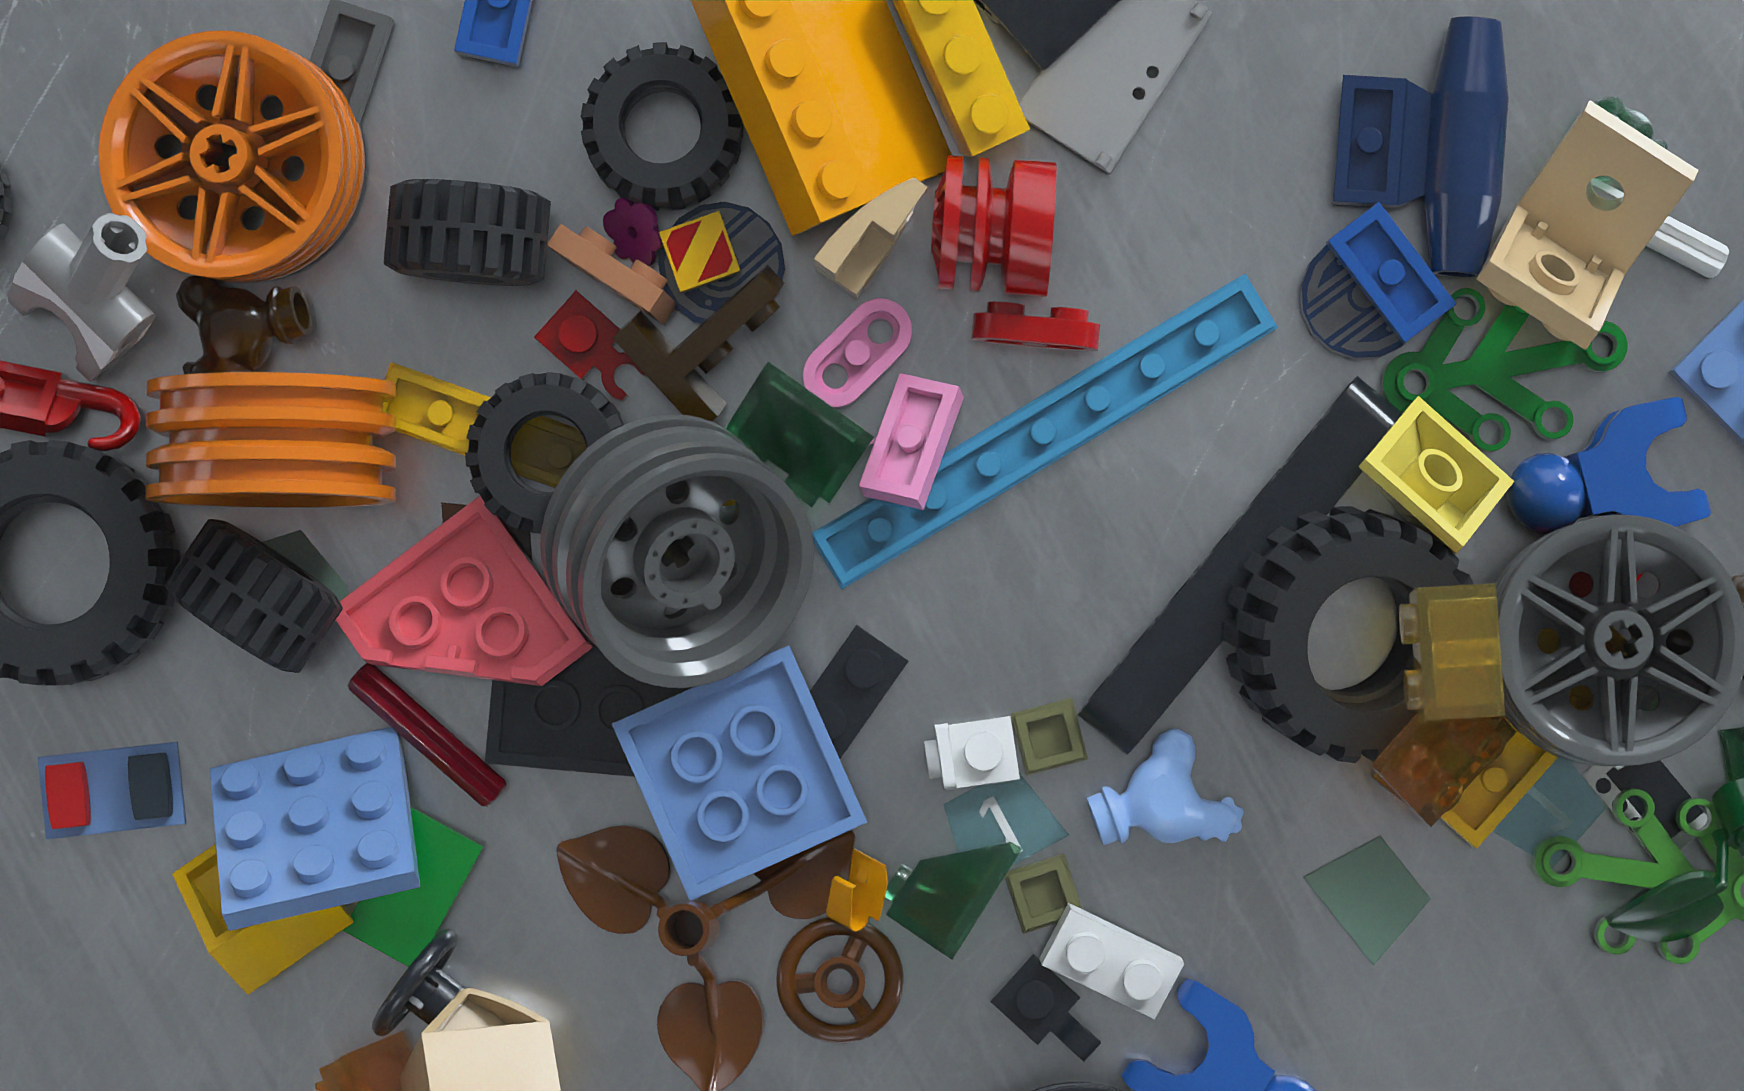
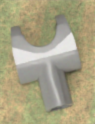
M107 213L100 216L90 228L83 242L64 223L51 229L25 256L14 276L8 295V302L22 316L28 315L36 308L41 307L53 312L65 323L76 344L77 354L75 361L78 363L76 369L89 382L96 379L122 358L145 335L156 316L126 285L147 251L145 242L146 232L138 222L126 215Z

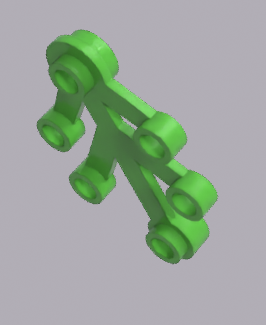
M1633 788L1625 789L1615 797L1612 806L1613 814L1621 824L1631 827L1657 863L1587 853L1583 851L1578 842L1561 835H1553L1542 839L1534 848L1531 858L1532 868L1536 876L1542 882L1555 887H1567L1576 883L1579 878L1654 888L1678 875L1688 872L1706 871L1694 869L1654 815L1655 806L1651 796L1643 790ZM1635 795L1642 800L1644 812L1640 818L1629 820L1623 813V803L1628 797ZM1687 799L1679 805L1676 811V823L1683 833L1697 837L1716 866V845L1712 833L1720 829V827L1717 825L1718 816L1714 806L1705 799ZM1695 805L1702 806L1707 813L1706 824L1698 830L1692 829L1686 821L1688 810ZM1729 847L1728 886L1723 892L1717 894L1721 897L1724 905L1722 913L1707 927L1688 937V950L1681 956H1673L1670 953L1668 942H1657L1658 950L1664 959L1675 964H1686L1697 956L1700 943L1734 918L1744 921V899L1740 893L1744 882V859L1736 849ZM1564 849L1571 855L1572 865L1567 872L1557 874L1550 866V858L1557 850ZM1706 871L1709 872L1714 878L1716 872ZM1603 917L1597 923L1594 930V938L1597 945L1603 951L1615 955L1629 951L1633 947L1636 937L1626 934L1625 940L1621 945L1616 947L1609 946L1604 938V932L1609 924L1606 918Z

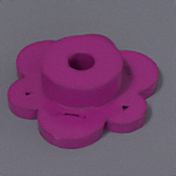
M621 197L616 200L615 209L608 211L604 215V230L614 240L613 244L617 247L614 252L619 258H630L632 263L637 259L647 266H651L656 259L655 251L663 246L657 224V214L650 204H634L633 201Z

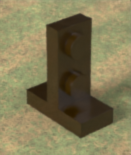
M767 264L676 347L671 344L641 310L612 339L682 415L699 417L712 422L719 416L727 403L694 368L699 366L707 374L734 349L727 341L734 332L743 324L753 332L780 308V305L773 297L778 294L785 283Z

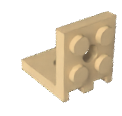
M1589 101L1510 212L1476 280L1487 286L1490 293L1502 303L1518 306L1540 320L1546 330L1553 336L1564 341H1572L1586 350L1599 333L1626 272L1694 182L1698 170L1600 106ZM1598 176L1612 177L1621 184L1624 196L1616 200L1604 199L1594 192L1591 180Z

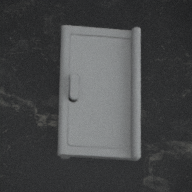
M1121 0L1048 69L1040 70L1019 103L1026 121L1110 174L1207 24L1212 13L1204 4L1196 3L1193 0Z

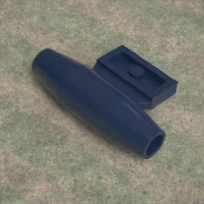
M1473 16L1450 19L1432 93L1407 80V78L1343 75L1333 202L1337 205L1373 207L1380 202L1384 208H1398L1424 197L1431 271L1436 275L1478 277L1488 256L1502 197L1509 103L1503 31L1500 20Z

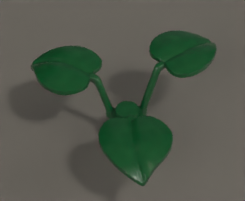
M1744 778L1724 784L1712 797V804L1722 826L1721 829L1715 830L1712 833L1716 845V874L1714 878L1706 871L1688 872L1671 878L1615 912L1605 916L1611 928L1646 941L1671 942L1699 932L1722 913L1724 905L1721 897L1717 894L1723 892L1728 886L1729 847L1739 850V853L1744 856Z

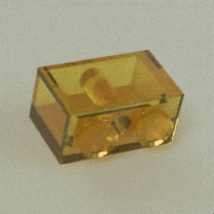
M1496 583L1415 588L1409 593L1410 604H1401L1399 608L1402 644L1413 643L1415 670L1404 671V694L1407 710L1417 709L1418 724L1498 720L1504 717L1505 706Z

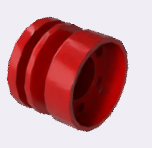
M947 155L945 171L937 190H935L931 254L933 255L938 275V290L954 291L956 262L971 263L970 292H980L987 265L993 264L1001 265L1002 285L1005 294L1047 297L1054 231L1056 163L1014 160L1006 188L993 187L989 158L979 157L976 186L962 185L963 156Z

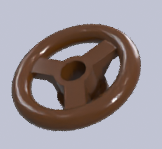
M829 917L808 924L791 938L782 952L776 975L778 997L783 1010L792 1023L810 1037L834 1044L857 1042L870 1037L883 1028L898 1008L904 985L903 967L898 952L882 931L867 923L862 930L855 932ZM829 936H849L841 956H833L821 963L816 972L796 974L801 957L814 943ZM867 945L879 957L885 977L883 994L874 1009H872L862 995L865 989V975L859 965V961ZM844 969L850 973L853 982L847 991L835 992L829 987L827 978L832 971ZM816 992L819 999L830 1007H847L857 1022L836 1025L821 1021L806 1010L798 994Z

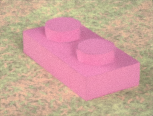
M899 374L859 484L864 497L924 510L964 399L959 386L907 374Z

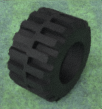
M667 42L653 43V48L640 50L639 45L626 50L627 56L619 61H616L613 57L603 66L605 72L600 79L594 78L587 90L590 95L587 103L582 104L580 116L583 121V130L581 131L583 145L600 179L609 189L612 188L617 192L620 198L624 197L636 203L650 204L656 211H659V207H671L673 211L686 208V203L698 200L700 203L710 197V191L718 184L722 187L730 177L729 171L733 164L738 162L741 153V139L743 138V121L724 77L717 68V64L707 56L704 59L697 56L694 49L680 45L679 49L668 48ZM660 92L675 93L687 98L696 108L701 124L699 139L695 146L685 156L668 163H653L643 160L633 152L625 136V121L631 109L646 96Z
M409 179L390 186L383 263L397 273L426 279L500 286L531 285L544 280L551 201L534 191L490 183L445 179Z
M553 372L531 373L519 376V379L511 383H504L494 390L496 393L488 401H483L476 411L478 416L474 424L469 426L466 439H469L468 453H465L466 467H469L472 480L470 482L475 493H479L485 502L484 506L493 515H497L506 521V524L516 529H523L537 534H541L544 515L553 492L533 489L526 485L516 474L511 462V446L518 430L533 418L543 415L560 416L569 420L579 429L585 440L586 448H588L604 435L624 425L617 408L597 388L576 377Z
M208 519L165 582V586L172 598L193 616L248 653L286 672H301L343 610L336 595L325 585L258 539L223 520Z

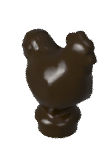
M193 275L182 281L176 293L179 308L198 326L203 348V355L197 361L186 362L183 365L184 374L254 372L268 359L275 336L281 343L291 345L296 342L297 338L308 336L312 331L310 308L304 293L297 286L285 289L278 286L273 287L267 294L265 302L248 290L222 287L216 279Z

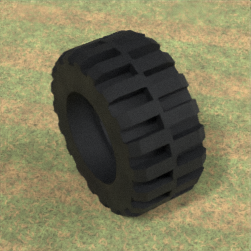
M49 439L48 442L27 440L12 443L11 449L0 453V540L9 524L24 510L46 503L67 504L86 513L100 527L108 545L110 564L107 582L93 607L78 618L64 623L41 624L26 619L6 603L0 591V678H10L22 684L44 686L73 685V683L93 681L109 675V671L119 665L130 663L141 654L139 648L147 639L154 640L163 627L164 623L160 621L166 606L173 607L174 599L166 588L165 582L180 561V551L173 549L171 534L176 531L170 514L163 513L158 502L146 500V485L149 483L142 481L134 474L135 470L121 460L90 447L69 441Z
M1352 506L1333 507L1329 512V516L1316 510L1298 516L1296 523L1299 529L1295 532L1280 526L1266 537L1267 542L1271 546L1266 554L1261 556L1252 552L1242 568L1250 572V575L1244 587L1233 584L1227 603L1237 608L1235 620L1227 619L1224 621L1223 640L1236 647V652L1229 654L1226 661L1231 677L1244 684L1241 686L1239 694L1248 707L1262 715V721L1301 747L1319 756L1325 753L1336 761L1356 763L1362 755L1372 762L1392 759L1395 755V745L1410 752L1425 744L1427 741L1423 733L1425 730L1433 726L1441 731L1454 718V715L1448 709L1456 697L1466 701L1474 686L1473 683L1466 680L1470 665L1481 666L1484 647L1474 642V632L1482 631L1485 627L1482 609L1468 602L1477 593L1470 574L1457 569L1459 558L1447 546L1434 541L1431 534L1376 510L1368 509L1366 512H1363ZM1366 577L1382 579L1390 587L1398 611V629L1392 650L1379 669L1364 681L1338 690H1329L1322 687L1314 679L1308 660V636L1318 610L1336 590L1352 581Z

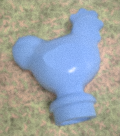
M1168 729L1158 735L1152 743V755L1133 772L1124 793L1118 794L1111 787L1104 786L1101 787L1100 793L1086 797L1103 846L1119 841L1121 844L1125 843L1129 838L1132 826L1141 828L1149 836L1162 843H1177L1197 836L1203 841L1216 837L1221 842H1226L1230 833H1238L1242 830L1241 819L1244 815V810L1242 807L1234 804L1232 797H1224L1221 801L1206 800L1199 797L1190 777L1196 758V745L1192 736L1181 729Z

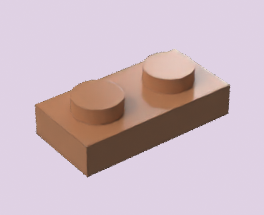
M560 224L547 243V246L563 260L663 325L677 306V303L662 290L668 282L666 278L637 259L631 268L623 265L611 257L617 247L587 226L584 227L580 235H577Z

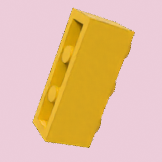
M892 0L961 155L973 157L1030 130L973 0Z

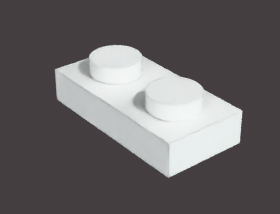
M1070 903L1067 904L1039 957L1042 966L1153 1019L1159 1013L1184 966L1180 956Z

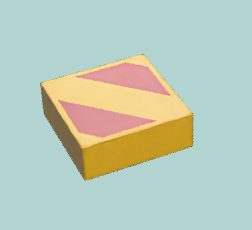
M720 211L659 232L681 294L741 273Z

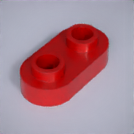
M989 301L987 302L986 312L973 314L971 339L986 343L1071 351H1098L1100 324L1088 322L1089 311L1084 309L1051 307L1049 318L1025 315V305Z

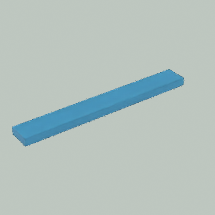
M1243 274L943 454L924 510L869 498L812 533L814 545L841 590L1275 331L1278 326L1247 275Z

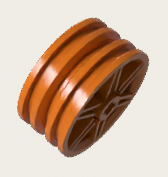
M217 30L189 34L160 46L137 63L118 86L108 105L101 127L98 148L101 183L113 214L129 216L140 224L146 232V253L176 270L226 282L258 283L275 280L299 271L314 262L336 242L347 227L358 204L364 180L365 153L361 130L349 106V101L337 84L322 69L301 55L264 38L237 31ZM206 85L217 87L213 110L204 109L198 100L199 91ZM276 96L282 102L283 113L281 117L269 121L263 116L261 106L267 97ZM166 135H174L180 140L182 150L179 154L164 159L157 151L158 141ZM221 143L237 148V154L228 158L230 169L215 165L214 159L223 154ZM298 156L303 160L304 173L300 179L290 181L285 177L287 160ZM187 196H197L196 219L187 220L183 218L179 211L180 203ZM258 206L263 210L265 219L258 229L250 231L243 224V214L248 208Z
M286 372L196 373L163 376L147 381V396L160 400V410L151 411L146 414V428L161 436L169 437V444L161 445L146 453V467L159 470V483L146 485V500L177 505L242 508L359 507L395 502L396 488L382 485L384 472L396 469V455L380 447L373 446V440L396 431V416L383 413V402L396 399V384L391 381L348 375Z

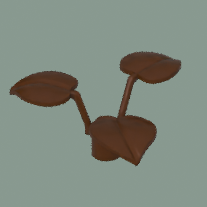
M627 825L612 826L578 838L562 841L557 845V858L563 881L570 895L586 917L598 927L617 934L635 933L647 924L651 915L652 905L658 909L657 917L660 918L658 935L661 943L669 952L679 956H687L688 964L694 966L704 980V985L696 982L681 984L667 995L660 1006L657 1017L659 1039L669 1058L696 1084L700 1091H722L744 1072L753 1059L762 1038L764 1015L760 1000L751 986L738 980L716 985L715 974L702 957V951L709 949L718 938L720 930L718 918L762 895L766 891H768L769 900L775 910L786 917L811 919L826 913L833 877L839 876L849 882L856 835L853 829L759 870L753 874L761 880L760 882L712 907L699 901H689L670 907L667 900L657 894L669 881V858L661 842L648 831L638 827Z

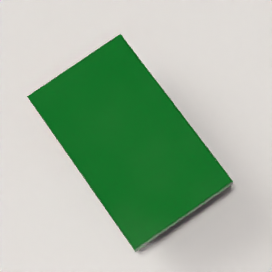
M412 807L410 808L420 887L358 901L351 914L354 922L342 930L407 967L412 964L436 935L484 847Z

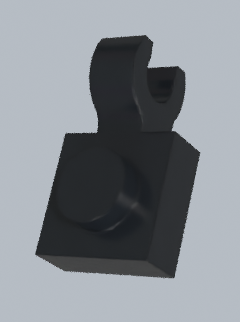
M1034 954L990 1001L1037 1045L1051 1031L1085 1062L1101 1044V1041L1068 1012L1081 997L1051 969L1042 966L1039 958Z

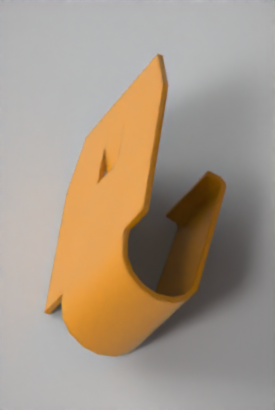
M854 848L849 882L839 876H835L832 879L826 916L855 932L862 930L870 917L880 921L888 886L886 865Z

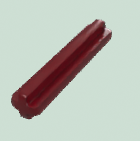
M366 663L352 676L347 685L348 689L479 805L484 807L490 806L505 790L506 781L497 772L485 764L481 758L375 665Z

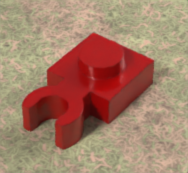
M577 290L573 292L534 336L540 344L582 381L594 368L602 373L601 379L605 390L616 400L624 402L628 398L624 390L618 387L615 382L616 372L621 367L632 366L641 375L646 377L645 373L625 352L619 353L613 348L616 342L612 338L620 328Z

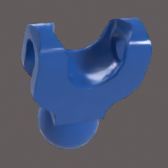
M1672 397L1630 406L1609 413L1596 426L1589 444L1581 452L1564 457L1554 453H1541L1523 460L1513 471L1511 479L1514 482L1508 489V505L1515 518L1527 529L1541 534H1549L1574 524L1579 518L1593 515L1642 516L1668 523L1674 527L1709 517L1712 511L1705 491L1694 489L1690 491L1668 492L1654 483L1646 469V452L1653 439L1671 429L1682 427L1687 421L1683 399Z
M1187 978L1183 980L1177 989L1178 1001L1181 1007L1192 1014L1206 1029L1209 1048L1204 1061L1190 1072L1174 1074L1158 1068L1148 1060L1137 1059L1128 1062L1120 1074L1126 1085L1134 1091H1316L1307 1081L1293 1075L1273 1076L1276 1071L1262 1061L1254 1048V1032L1246 1012L1199 981Z

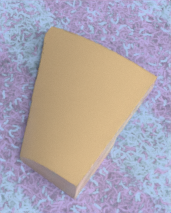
M911 178L883 192L863 206L829 238L814 257L815 272L857 300L893 250L902 231L914 213L912 211L925 194L928 187L916 178Z

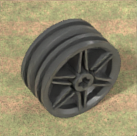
M668 414L642 418L614 429L594 442L572 463L559 481L548 503L541 530L540 550L542 567L549 589L559 605L616 668L641 682L661 687L686 688L713 683L743 670L758 660L782 637L795 619L805 599L813 571L814 541L811 526L800 500L792 489L727 429L714 422L689 415ZM732 499L735 501V505L722 506L728 500ZM666 606L677 609L681 608L674 614H664Z
M1606 515L1569 525L1539 538L1520 552L1505 568L1497 580L1484 610L1485 628L1481 631L1480 645L1484 647L1482 665L1489 690L1506 719L1527 740L1540 749L1571 762L1596 766L1641 765L1671 757L1687 749L1711 731L1724 716L1737 694L1744 675V608L1731 577L1713 553L1697 539L1668 523L1635 515ZM1577 572L1588 574L1593 583L1591 592L1583 598L1574 596L1569 589V581ZM1648 572L1657 578L1658 589L1652 597L1643 598L1637 595L1636 577L1639 574ZM1612 624L1615 631L1627 629L1630 633L1631 639L1624 644V650L1627 653L1625 657H1623L1621 651L1609 653L1606 650L1604 643L1612 638V632L1609 628ZM1546 628L1554 630L1559 636V647L1551 654L1542 652L1537 645L1538 634ZM1676 629L1687 632L1692 641L1691 648L1682 655L1674 654L1666 645L1667 636ZM1577 685L1587 687L1592 694V704L1584 711L1575 709L1569 700L1570 691ZM1641 686H1649L1657 692L1659 702L1651 711H1643L1636 706L1637 689Z

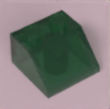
M767 362L725 428L742 441L763 463L769 462L788 477L784 482L792 489L799 500L811 508L818 499L831 506L874 445V436L770 362Z

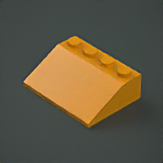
M690 0L792 236L857 210L883 192L911 178H916L923 182L944 173L947 155H952L886 0Z

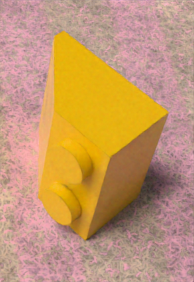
M216 844L172 873L208 953L247 995L279 975L282 971L354 922L344 904L229 931L222 916Z

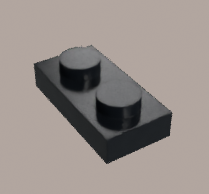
M858 625L854 627L810 690L839 759H841L909 662Z

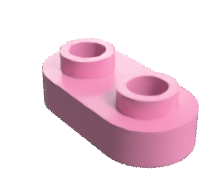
M884 298L871 299L861 304L808 357L803 370V380L809 396L819 405L833 409L844 408L854 403L907 350L912 337V324L904 308L898 303ZM885 321L891 326L893 334L889 341L877 344L869 338L868 328L873 322ZM833 365L841 366L848 375L847 382L837 389L828 387L823 381L824 371Z

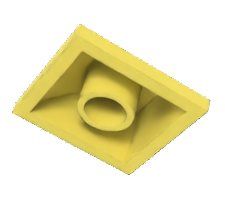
M1419 396L1407 407L1359 465V468L1400 515L1413 526L1431 534L1434 541L1447 546L1454 554H1457L1464 547L1514 482L1513 479Z

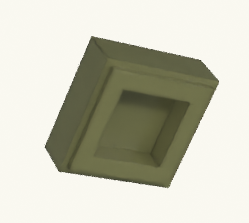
M1072 698L1010 714L1026 776L1088 760Z
M1064 853L1003 872L1023 934L1057 924L1068 903L1082 909Z

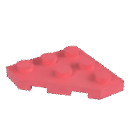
M481 496L477 497L342 599L340 603L343 610L336 618V622L361 658L370 665L543 686L592 649L593 646L573 619L556 601L547 582L499 516L493 515L484 506L485 502Z

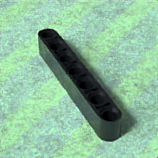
M1356 376L1092 694L1077 715L1124 754L1128 755L1223 642L1224 621L1227 619L1235 620L1237 610L1236 607L1227 603L1233 584L1244 587L1250 572L1242 568L1251 553L1255 552L1264 556L1271 548L1266 537L1280 526L1293 532L1298 530L1299 528L1296 523L1298 516L1315 510L1327 515L1363 472L1359 465L1402 415V412L1359 376Z

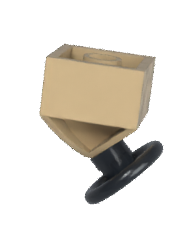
M452 929L440 931L427 944L393 987L372 1021V1030L378 1036L388 1035L409 1012H412L428 1024L427 1028L421 1033L400 1075L402 1091H561L549 1020L514 1001L474 988L464 989L463 985L441 971L458 943V935Z

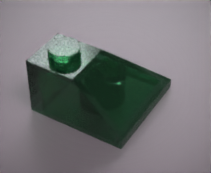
M1003 838L920 857L912 869L901 863L887 886L885 898L890 900L891 904L885 911L886 915L953 960L1022 848L1010 839Z

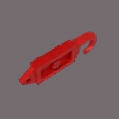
M0 360V428L46 437L47 433H56L66 428L76 419L80 409L86 408L114 414L120 420L118 430L112 435L90 438L87 442L90 448L98 451L119 449L131 442L138 433L141 417L136 404L126 394L110 387L64 379L61 372Z

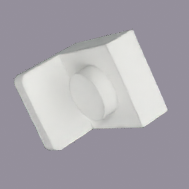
M1011 716L948 725V723L935 725L936 739L924 741L929 779L942 777L944 791L1020 780Z

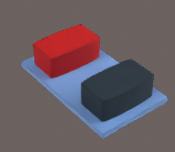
M178 742L38 757L46 839L186 824Z

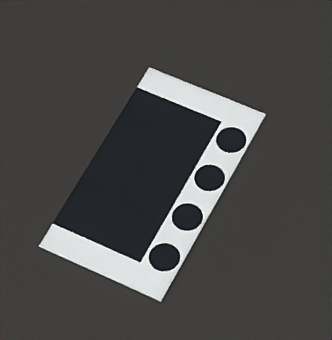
M1661 760L1641 765H1628L1619 770L1613 766L1593 765L1582 774L1612 812L1613 801L1621 791L1630 788L1640 789L1651 796L1655 806V817L1680 850L1696 838L1683 833L1676 823V811L1679 805L1692 797ZM1635 795L1628 797L1623 803L1624 815L1629 820H1636L1642 816L1644 812L1642 800ZM1698 805L1688 810L1686 814L1687 824L1694 830L1701 829L1706 824L1707 815ZM1625 826L1652 860L1657 863L1631 827Z

